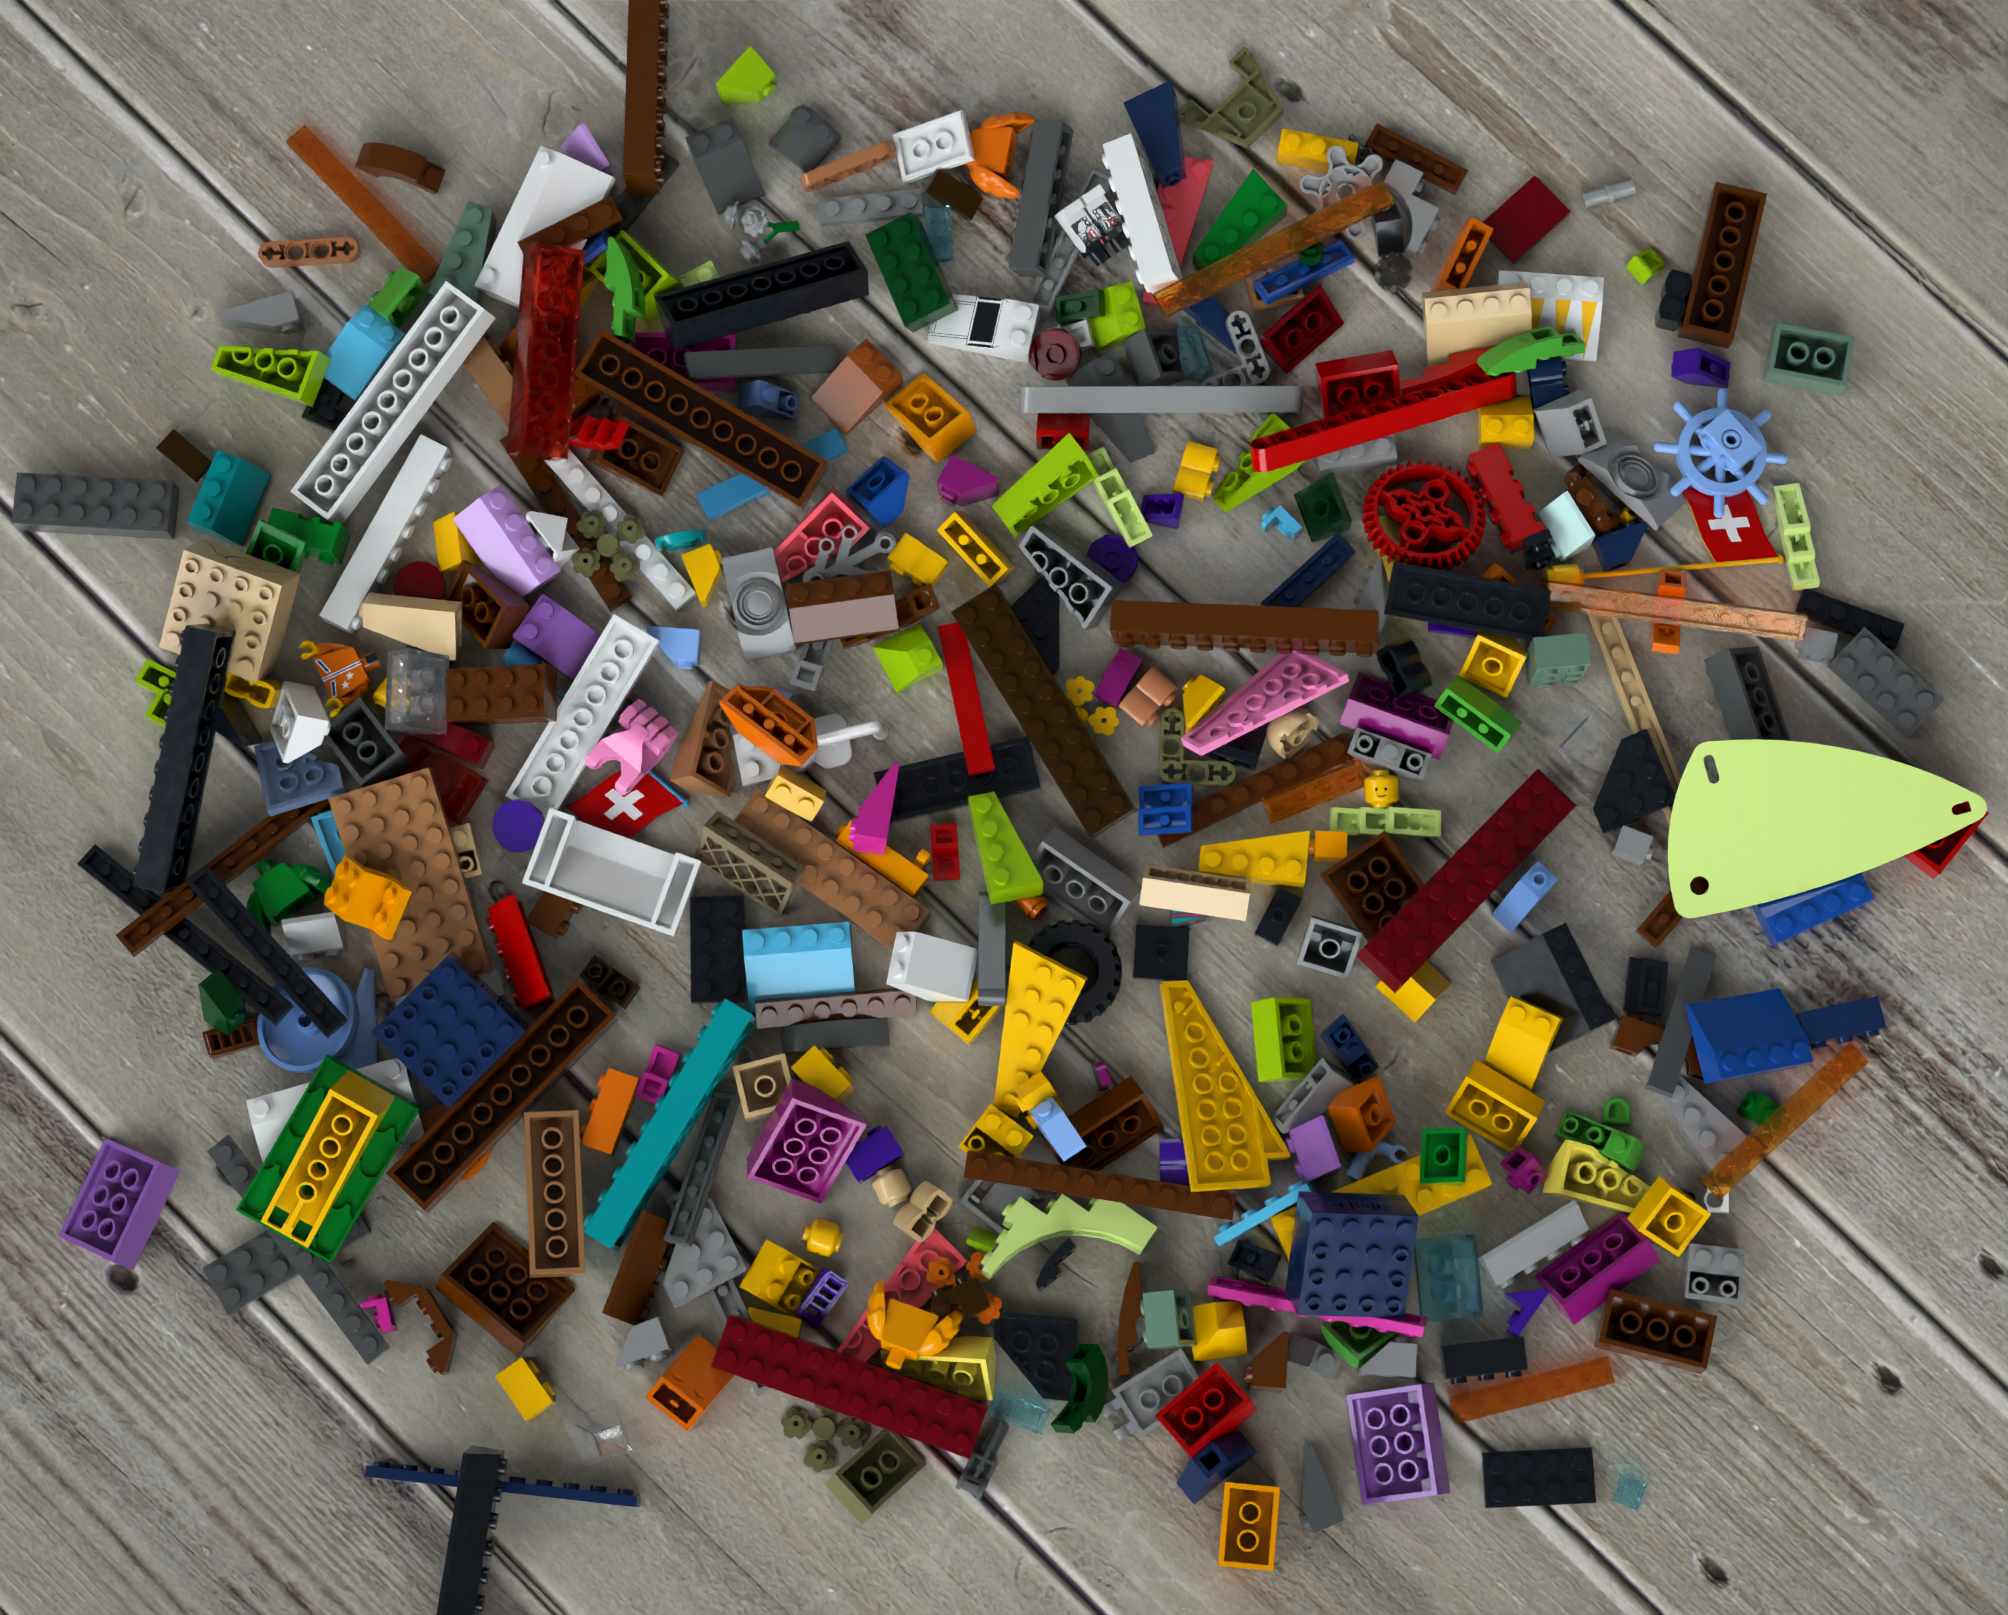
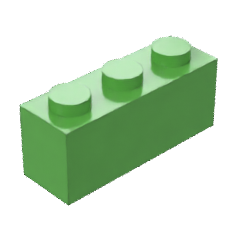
M1459 675L1451 682L1434 705L1435 708L1498 754L1522 724L1519 719Z

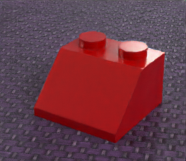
M1038 413L1036 428L1037 449L1051 450L1070 433L1083 451H1089L1090 414Z

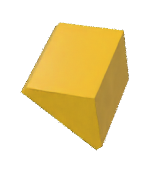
M454 511L433 522L439 571L441 573L458 571L462 560H467L477 567L485 566L452 520L460 512Z
M1426 961L1396 993L1381 980L1375 987L1408 1018L1416 1023L1451 983Z

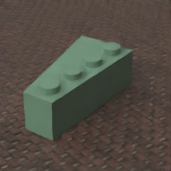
M468 201L427 292L431 301L447 281L481 306L484 292L474 285L493 245L497 219L492 209Z

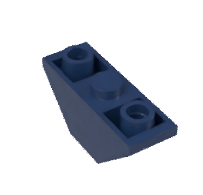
M1344 1014L1322 1031L1320 1037L1328 1049L1358 1084L1379 1068Z
M1241 1431L1216 1439L1191 1458L1177 1484L1195 1505L1255 1455L1257 1451Z

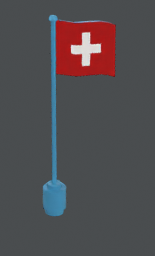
M516 643L506 651L502 658L506 662V666L542 664L524 646H519ZM557 689V696L563 700L565 695ZM608 732L604 735V737L610 736ZM652 770L629 793L620 795L615 788V783L621 776V771L608 777L584 797L564 806L586 824L631 839L658 817L681 805L682 807H688L690 799L686 800Z

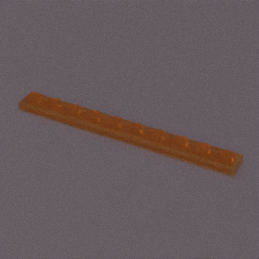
M1380 180L1155 292L1153 297L1164 317L1168 318L1393 206L1395 200L1383 180Z
M1544 579L1541 580L1540 588L1552 590L1548 609L1804 642L1808 615L1805 613Z

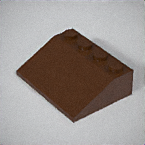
M1383 831L1320 874L1357 928L1364 931L1363 936L1368 942L1424 886L1422 880L1386 831Z
M494 1222L441 1274L436 1289L517 1357L538 1337L575 1292V1289L561 1277L529 1278L528 1250Z

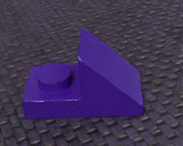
M1547 1289L1504 1295L1521 1308L1520 1312L1515 1309L1506 1323L1510 1325L1507 1329L1508 1333L1514 1337L1521 1333L1549 1293Z

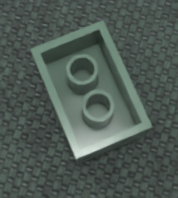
M1777 322L1771 332L1763 381L1841 396L1847 386L1855 337Z
M1587 632L1533 638L1526 651L1527 657L1525 659L1528 686H1536V689H1545L1552 687L1551 684L1562 683V686L1577 685L1591 664Z

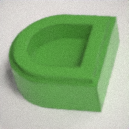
M1613 1097L1606 1101L1602 1109V1124L1630 1125L1631 1109L1629 1103L1621 1097Z

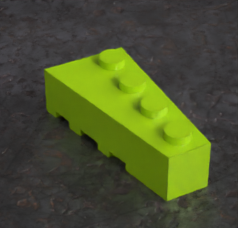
M995 792L969 796L968 813L990 905L1043 895V880Z

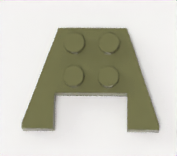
M1244 46L1229 61V66L1243 77L1245 81L1211 114L1190 99L1179 110V120L1184 124L1248 149L1284 112L1269 84L1262 76L1258 65L1252 59L1248 48Z

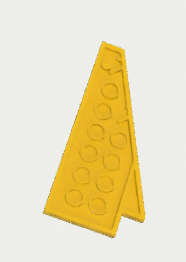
M1162 981L1159 986L1191 1192L1270 1186L1271 1181L1267 1161L1288 1159L1291 1157L1288 1148L1189 981Z

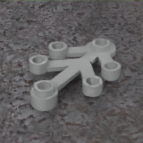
M845 525L842 528V540L835 564L825 568L828 554L834 550V541L830 537H823L819 541V553L815 566L809 568L804 573L803 582L811 581L814 576H818L823 580L830 579L839 573L852 576L880 572L878 570L869 571L854 565L878 552H891L896 545L894 535L889 531H881L876 535L874 543L848 556L852 541L856 539L858 533L854 525ZM846 529H853L855 531L854 535L847 537L844 533ZM882 539H888L890 545L882 547L880 542ZM824 541H829L832 545L831 548L826 550L822 548L821 544Z

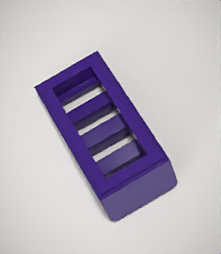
M823 1266L794 1313L818 1327L844 1293L849 1282ZM828 1279L836 1284L834 1288L825 1284ZM821 1288L830 1293L828 1298L819 1293ZM814 1297L824 1302L822 1307L812 1302ZM808 1306H810L814 1310L818 1311V1313L815 1317L811 1313L807 1312L805 1309Z

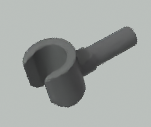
M1353 134L1348 137L1351 142L1359 143L1357 151L1361 163L1367 156L1374 154L1370 147L1361 145Z

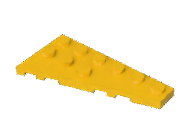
M1018 941L1013 943L994 1106L1015 1118H1018L1022 1111L1014 1101L1018 1097L1014 1089L1038 1072H1042L1088 979L1082 974Z

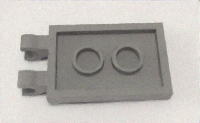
M1182 1348L1113 1389L1111 1392L1115 1399L1104 1405L1101 1414L1106 1418L1121 1408L1129 1422L1113 1432L1118 1442L1134 1432L1141 1438L1162 1425L1155 1415L1199 1376Z

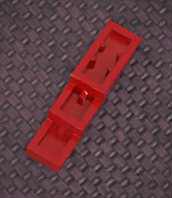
M1496 345L1449 355L1450 363L1424 368L1425 376L1400 381L1402 395L1484 371L1477 364V358Z
M586 415L573 420L563 443L568 446L585 449H617L620 447L630 424L622 420L612 422L604 417L596 420Z

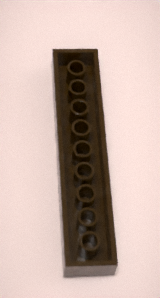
M994 584L951 612L1089 837H1096L1136 812L1137 808L1000 587Z

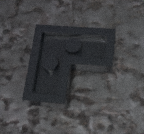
M323 378L313 407L307 405L301 417L303 420L335 432L350 411V409L339 405L344 392Z

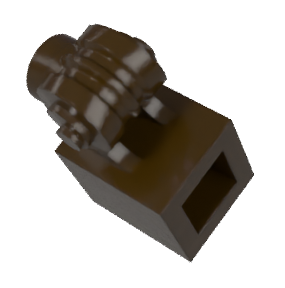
M970 1274L956 1280L957 1286L949 1290L946 1289V1286H943L931 1292L933 1299L931 1308L935 1315L939 1317H945L950 1314L952 1304H957L961 1307L966 1319L991 1308L978 1277L972 1278Z

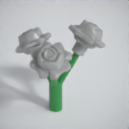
M736 201L734 206L728 205L727 209H725L724 223L730 225V231H733L734 227L739 226L740 223L745 226L744 232L750 233L753 237H757L759 233L763 234L766 227L773 229L763 240L759 239L755 243L744 239L741 240L742 249L740 254L750 265L754 263L764 264L761 251L767 247L766 244L778 233L799 231L798 221L772 223L766 217L767 211L765 209H760L758 205H754L752 209L748 208L746 213H743L740 201Z

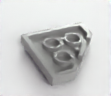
M712 1198L707 1199L692 1246L675 1244L663 1286L676 1309L748 1271Z

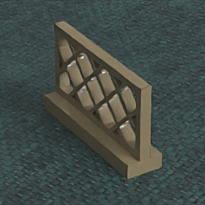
M717 810L704 824L701 831L703 835L693 858L700 860L704 868L781 917L787 908L798 880L802 877L806 868ZM718 851H724L728 860H722ZM703 852H710L714 861L703 856ZM746 865L750 874L744 875L740 866ZM732 866L736 875L729 873L726 867ZM762 880H769L772 889H766ZM748 881H754L758 890L750 887ZM771 895H776L780 906L771 900Z

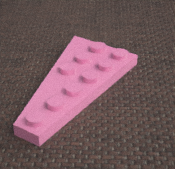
M1293 650L1291 654L1279 653L1181 737L1182 744L1202 756L1349 682L1348 674L1313 655L1304 654L1303 651Z

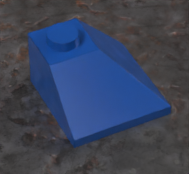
M883 456L845 491L872 520L885 528L893 523L897 516L904 511L909 474Z

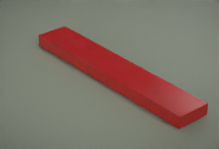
M957 622L938 626L968 774L970 776L994 771L993 758L967 637Z

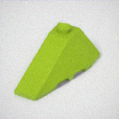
M1273 412L1254 432L1251 439L1254 440L1287 430L1290 427ZM1249 448L1247 453L1242 452L1238 457L1241 461L1235 471L1228 473L1212 500L1226 513L1292 473L1305 461L1269 472H1256L1252 468Z

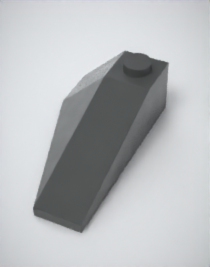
M1114 352L1090 361L1066 379L1068 386H1128ZM1087 413L1090 414L1094 424L1110 438V441L1130 463L1155 453L1140 413Z

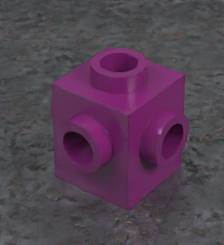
M1519 1145L1499 1163L1508 1175L1505 1178L1508 1184L1515 1190L1522 1189L1528 1195L1547 1177V1174L1541 1167L1544 1164L1542 1160L1533 1152L1529 1154Z

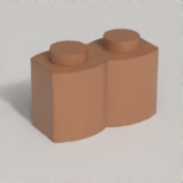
M1152 667L1121 701L1118 709L1141 729L1146 725L1151 727L1160 717L1158 711L1164 705L1168 708L1178 695L1175 694L1177 686L1155 667Z

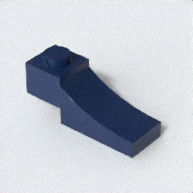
M1192 279L1176 299V305L1195 319V323L1236 355V350L1225 323L1230 313L1213 297V294ZM1236 318L1235 321L1231 322L1233 327L1237 326L1241 334L1235 335L1237 340L1244 335H1250L1249 329L1243 332L1241 323ZM1245 339L1242 341L1241 348L1249 339Z

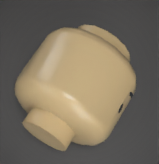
M890 1165L876 1172L878 1177L873 1180L872 1187L882 1205L888 1204L889 1208L909 1199L908 1194H910L912 1189L902 1169L893 1170Z

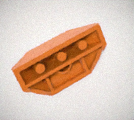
M736 684L719 701L720 706L737 732L778 764L802 766L818 750L814 718L774 688Z

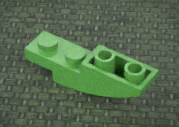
M608 237V247L605 251L607 270L604 275L606 288L615 293L612 299L614 307V318L611 323L612 333L614 337L626 344L635 343L636 318L645 317V299L641 277L627 247L615 238Z
M1553 326L1541 327L1515 335L1497 344L1477 358V364L1487 375L1498 376L1505 372L1521 373L1528 369H1536L1537 359L1548 360L1550 357H1571L1574 354L1585 353L1586 343L1575 332L1559 334Z

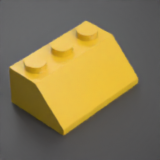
M1475 1060L1444 1114L1511 1153L1518 1145H1521L1537 1120L1546 1101L1478 1060Z

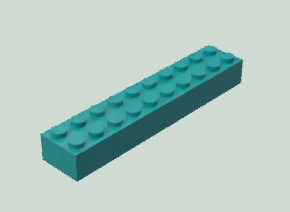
M724 999L722 1004L718 1002L710 1015L713 1019L709 1026L704 1025L698 1033L696 1039L699 1042L694 1050L690 1048L682 1061L685 1063L680 1073L676 1071L668 1084L671 1087L666 1096L661 1095L654 1107L657 1110L652 1120L648 1118L644 1122L640 1130L643 1133L638 1143L634 1141L626 1153V1156L629 1158L624 1166L619 1165L612 1176V1179L615 1181L609 1190L607 1188L603 1190L597 1201L600 1203L595 1213L590 1212L583 1224L586 1227L584 1233L617 1253L710 1101L714 1090L719 1086L756 1025V1019L751 1013L727 999Z

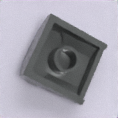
M801 105L792 110L790 118L769 142V146L774 147L804 173L814 170L839 143L841 136L831 124L810 107Z

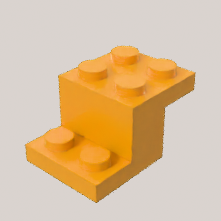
M344 855L342 861L336 867L335 878L331 887L325 893L323 904L342 920L372 929L381 938L391 941L412 891L392 875L365 867L354 858Z

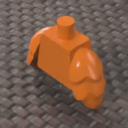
M1015 111L1006 114L998 113L984 120L979 129L971 131L970 137L975 160L966 163V166L970 171L973 182L983 192L991 193L998 198L1016 199L1021 194L1009 183L1018 139L1017 133L1022 132L1035 123L1032 114Z

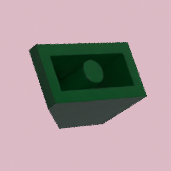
M216 969L198 984L203 1018L208 1024L229 1035L246 1020L244 1001L223 973Z

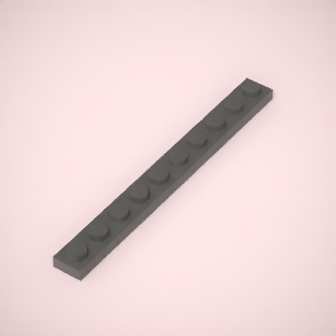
M227 1135L210 1148L207 1153L241 1198H243L258 1171L233 1138ZM264 1227L367 1365H370L391 1348L325 1260Z

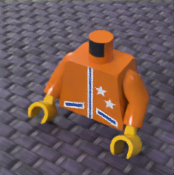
M305 640L298 646V648H306L308 652L300 656L303 660L309 659L312 655L316 656L312 659L330 696L324 708L329 706L334 708L330 713L332 718L357 698L364 699L369 691V686L372 685L368 671L381 666L374 651L360 657L355 647H350L347 644L330 642L314 644L312 641Z

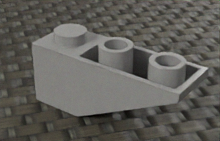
M1377 560L1374 567L1369 565L1363 579L1367 581L1364 590H1358L1353 604L1357 605V610L1379 611L1380 636L1386 621V615L1384 614L1385 601L1381 561Z

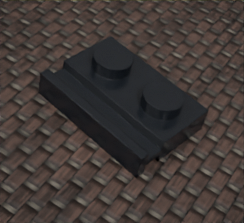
M1634 957L1628 958L1623 1011L1657 1016L1663 1015L1669 962Z

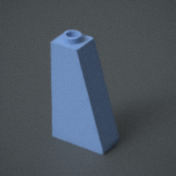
M1537 861L1491 915L1512 933L1547 896L1558 879Z

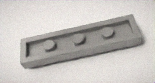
M921 189L818 199L821 227L893 220L909 212H912L917 217L923 216Z

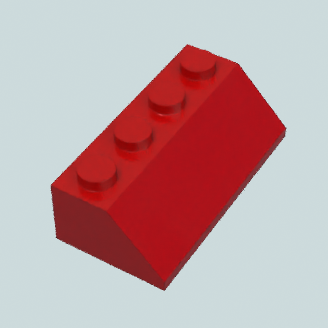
M511 894L488 908L490 916L486 918L491 933L496 932L499 940L495 942V947L499 957L504 956L507 966L503 967L508 982L513 981L516 989V991L512 992L517 1007L522 1006L527 1012L554 1002L556 999L530 925L526 921L527 916L522 902L515 894Z

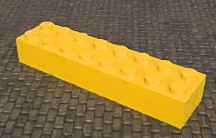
M1470 1134L1467 1136L1466 1183L1462 1186L1420 1183L1421 1155L1332 1192L1405 1195L1418 1216H1421L1489 1188L1492 1182ZM1296 1207L1274 1215L1269 1219L1288 1266Z

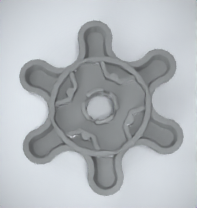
M1335 145L1330 147L1326 154L1329 162L1327 173L1319 177L1306 174L1301 177L1299 187L1304 193L1313 194L1319 200L1318 209L1309 218V225L1312 229L1321 231L1331 221L1339 220L1344 223L1347 236L1357 240L1362 238L1365 233V226L1362 220L1364 213L1370 209L1388 210L1392 205V197L1386 192L1377 191L1373 186V178L1383 166V161L1378 155H1369L1361 164L1352 165L1346 159L1345 150L1341 146ZM1344 185H1349L1352 190L1350 197L1347 199L1339 197L1338 190Z

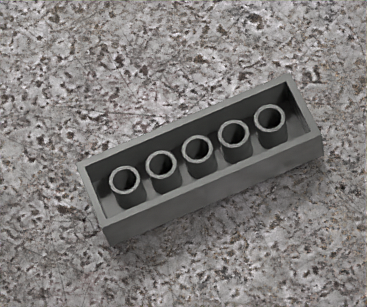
M17 472L12 524L19 531L174 540L180 489L173 481Z

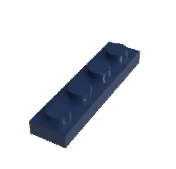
M1337 533L1262 601L1261 606L1298 607L1355 555L1356 551Z

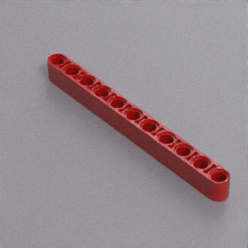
M1484 371L1254 439L1250 442L1252 468L1256 472H1269L1511 399L1517 395L1516 372H1505L1498 376L1487 375Z

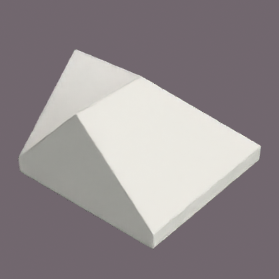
M535 511L526 513V521L559 568L564 566L571 559L572 555L580 550L566 531L568 518Z

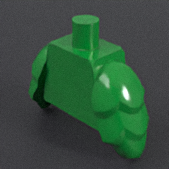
M265 859L256 867L261 877L253 882L255 890L250 894L246 908L272 936L271 923L277 927L282 923L281 920L290 918L316 900L317 896L311 889L325 896L327 889L332 885L331 879L321 874L318 868L309 864L294 863L288 867L282 862L274 866L270 859Z

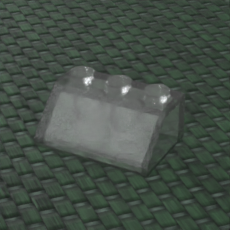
M413 648L388 651L385 730L405 734H447L446 697L449 656Z

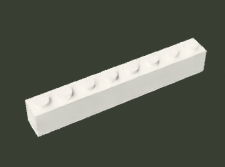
M420 434L319 616L325 622L350 635L353 634L354 630H358L361 627L363 618L359 616L360 603L366 599L369 593H375L380 584L383 585L389 576L388 569L390 565L400 557L402 552L401 546L404 540L411 537L415 528L414 522L418 516L421 517L424 514L429 495L436 492L440 483L439 477L443 471L446 472L452 463V454L448 447Z

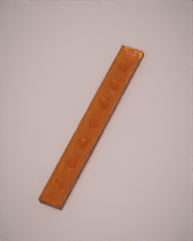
M305 125L286 141L287 145L409 271L420 276L424 285L435 276L440 264Z

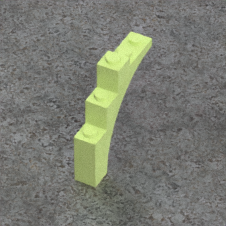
M1061 1194L1058 1200L1051 1199L1044 1210L1047 1213L1046 1215L1022 1197H1019L1016 1203L1010 1201L1002 1213L1005 1216L1002 1225L1007 1227L1009 1231L1006 1229L1002 1231L996 1240V1243L999 1244L994 1253L989 1250L980 1264L984 1266L981 1275L990 1280L1004 1263L1020 1251L1038 1242L1057 1237L1087 1236L1101 1238L1120 1244L1140 1255L1158 1227L1120 1202L1092 1198L1086 1207L1089 1210L1088 1212L1070 1198Z

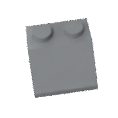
M334 912L281 920L290 955L295 959H299V962L313 961L315 956L325 955V958L339 957L341 952L348 951L345 921Z
M1394 1337L1392 1342L1387 1343L1357 1370V1376L1400 1379L1415 1378L1417 1344L1411 1343V1338Z

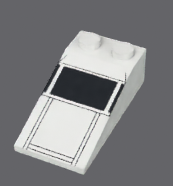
M952 294L959 310L931 323L927 343L1029 363L1031 344L1034 341L1040 312L1039 305L1010 299Z

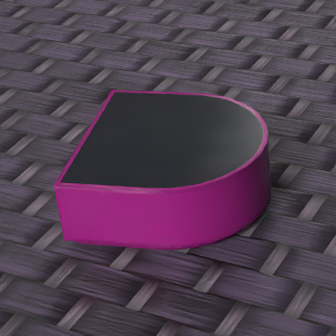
M1102 1061L1092 1063L1093 1074L1100 1092L1109 1089L1112 1080L1105 1063Z

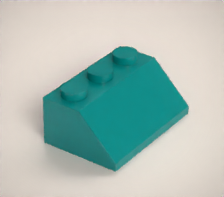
M217 450L187 522L195 530L242 546L267 488L271 474L241 458Z

